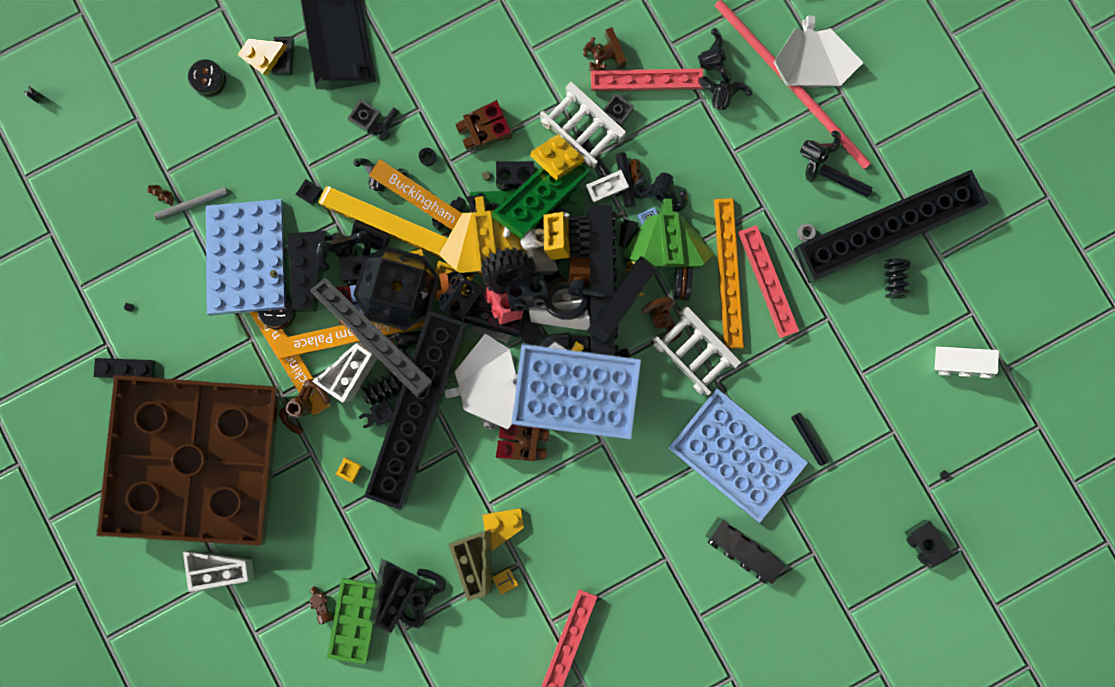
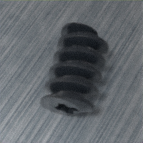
M902 258L884 260L889 262L884 265V268L888 270L884 275L890 277L885 280V284L889 285L885 287V291L890 292L885 295V298H906L905 294L910 293V290L904 287L910 285V283L905 282L904 279L909 278L910 275L904 274L909 268L904 267L903 264L908 263L909 260Z
M390 372L389 379H386L383 375L381 383L375 379L374 386L367 382V389L363 385H360V388L368 406L369 403L375 406L376 400L379 403L383 402V396L387 400L390 399V393L396 397L397 390L401 392L403 384Z

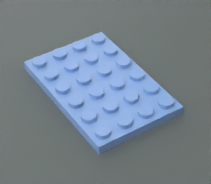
M282 199L206 206L207 314L209 316L286 309ZM276 270L277 276L272 278L269 275L270 271Z
M522 344L511 424L631 439L641 360Z
M718 389L712 393L668 447L669 450L758 523L763 520L808 463Z

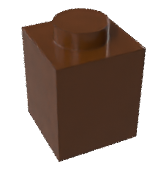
M570 257L569 286L571 280H580L584 282L585 287H589V258Z

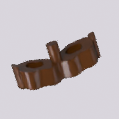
M632 159L629 164V170L633 173L631 177L633 185L643 175V172H640L639 159Z
M148 185L147 193L158 196V201L164 200L170 206L173 205L174 196L171 192L162 190L159 185Z

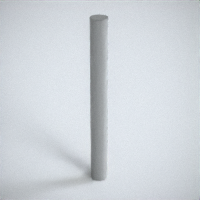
M226 187L156 212L154 217L156 220L165 218L227 195L228 190Z

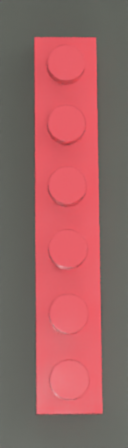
M703 69L591 71V91L703 89L698 84V78L703 77Z
M758 226L740 231L738 233L779 338L798 332L799 329Z
M578 589L541 687H563L596 602V595Z

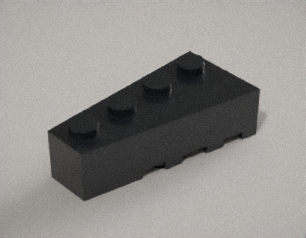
M326 230L288 233L292 310L296 312L317 311L319 300L311 293L310 289L321 282L324 275V270L318 263L316 251L319 243L329 241L331 235ZM328 251L324 252L325 259L327 258Z
M718 517L705 535L709 539L707 541L708 544L715 549L720 547L725 550L723 554L732 561L736 558L741 562L740 567L747 572L752 570L757 573L755 577L764 584L767 581L773 584L785 567L783 562L765 549H762L753 540L745 537L742 532L729 525L722 518Z

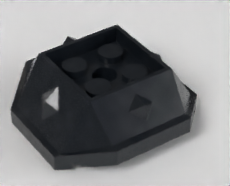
M387 246L364 257L353 296L364 316L370 322L406 331L426 319L428 311H431L439 277L426 257ZM398 282L402 285V289L394 291L391 285Z

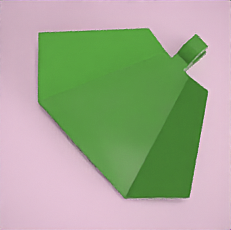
M672 199L663 200L661 204L662 212L646 219L621 255L633 262H636L640 256H643L656 267H702L714 256L685 217L680 216L678 212H673Z

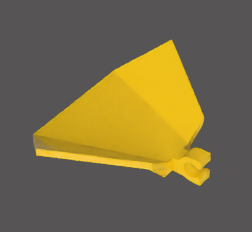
M484 196L475 197L477 212L461 214L439 253L458 273L481 271V264L484 262L485 257H490L489 254L492 252L494 254L497 253L498 249L504 251L507 247L510 250L515 247L518 250L522 249L524 252H528L522 247L521 238L511 232L508 238L503 236L505 227L492 218L494 210L485 211Z

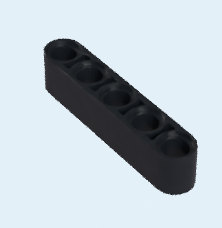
M640 256L592 322L587 332L602 344L605 343L653 276L657 267L643 256Z

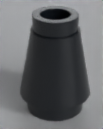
M624 219L620 229V246L627 248L639 230L638 222Z
M421 330L399 332V335L394 336L397 348L405 351L417 345Z

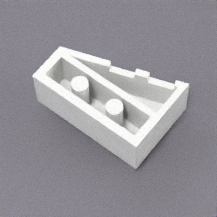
M936 347L934 372H939L938 375L951 376V373L959 374L960 377H971L973 375L986 379L995 378L998 374L999 350Z

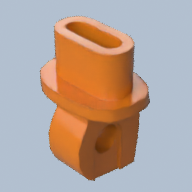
M447 273L439 274L441 290L435 293L438 295V298L449 288Z

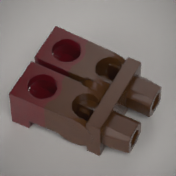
M497 100L469 114L463 115L464 119L455 124L460 135L468 131L471 134L470 137L462 140L467 151L475 148L480 151L496 142L513 138Z
M511 424L509 429L500 426L498 438L517 440V443L498 440L496 458L525 461L545 460L547 449L536 447L537 440L548 442L549 431L539 429V427Z

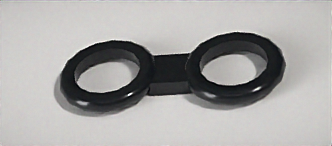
M559 271L553 275H543L549 298V304H546L545 307L553 317L561 320H571L580 317L586 312L590 304V296L585 294L581 295L582 301L576 309L571 311L557 309L552 303V297L557 291L569 288V280H565Z

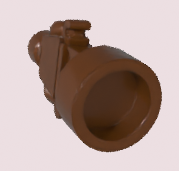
M311 587L310 592L313 596L310 598V608H315L318 624L322 625L333 620V614L326 605V602H329V600L326 599L322 592L318 593L317 587Z

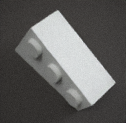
M569 288L561 289L552 297V303L559 310L571 311L580 305L582 297H575L569 294ZM545 305L529 308L530 320L533 323L588 330L590 327L588 308L580 317L571 320H561L553 317L546 310Z
M362 342L352 346L338 358L339 360L312 381L342 403L354 399L360 385H362L377 360V357Z
M196 550L183 552L189 592L255 579L252 559Z

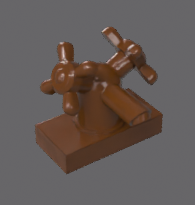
M613 27L605 30V38L608 44H597L595 47L596 43L594 41L596 38L592 37L590 42L583 48L584 57L590 52L595 59V63L589 62V71L606 70L607 64H602V62L614 58L618 70L626 67V59Z

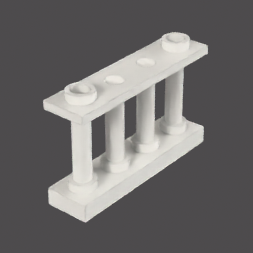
M570 82L566 86L567 97L549 115L542 111L540 113V122L546 129L550 128L556 134H559L584 157V164L595 169L597 167V160L595 158L612 140L621 142L625 138L626 131L576 85ZM576 102L580 106V110L561 128L554 120L571 103ZM589 114L594 119V122L575 141L567 133L585 115ZM599 127H603L608 131L606 137L588 153L581 145Z
M684 307L679 312L682 316L680 318L681 321L661 340L658 337H654L651 340L655 343L653 345L654 348L660 353L664 352L695 384L693 388L699 394L709 395L711 392L706 386L725 367L736 368L741 362L689 307ZM686 325H690L695 330L693 332L694 335L673 353L666 345ZM704 339L708 343L707 349L687 368L680 358L696 342ZM713 353H717L721 357V362L700 381L693 372Z

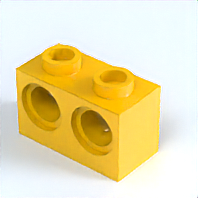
M563 212L544 215V250L551 260L570 258L569 221Z

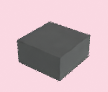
M615 93L603 111L622 127L634 110V105Z
M360 99L348 116V120L369 134L373 123L377 122L382 114L379 110Z
M532 248L527 252L533 276L540 274L553 275L558 271L556 260H551L544 248Z

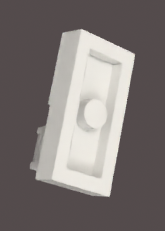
M621 170L586 185L593 203L629 189Z

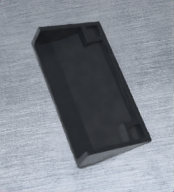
M300 0L315 88L339 89L376 82L362 1Z

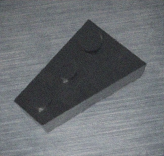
M381 558L369 621L392 633L420 578Z

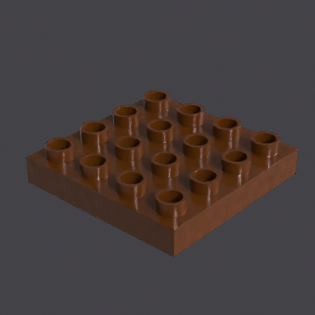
M114 375L96 536L257 546L265 544L280 388L276 386Z

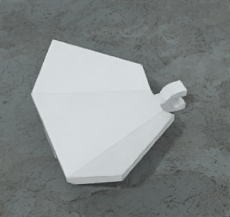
M807 16L806 20H803L804 31L798 28L794 29L774 60V64L787 86L821 88L822 86H841L863 61L832 29L814 31L815 16Z
M485 334L455 371L459 387L444 390L445 396L448 399L461 395L463 410L509 429L512 422L516 388L507 383L516 376L509 348Z

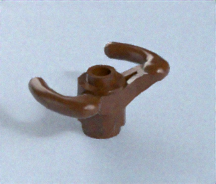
M671 297L655 299L642 308L643 314L649 312L656 328H665L670 331L676 325L672 321L670 310L674 306V301ZM682 330L669 343L681 337Z
M313 379L306 380L300 394L296 398L291 399L286 407L281 408L279 412L282 423L289 430L300 435L304 432L303 428L293 424L289 420V415L298 418L310 414L312 410V403L310 401L312 389L314 388L319 392L324 404L330 403L327 391L312 382Z

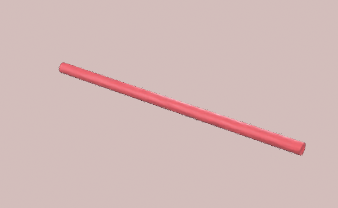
M719 0L714 6L781 78L774 64L776 58L724 1ZM788 86L830 133L834 130L840 132V144L863 169L871 164L801 86Z

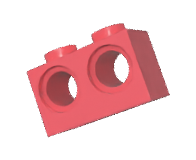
M486 287V292H484L485 300L487 303H490L493 316L498 319L500 324L522 318L523 311H510L506 292L505 294H501L500 291L494 293L493 290L490 291Z

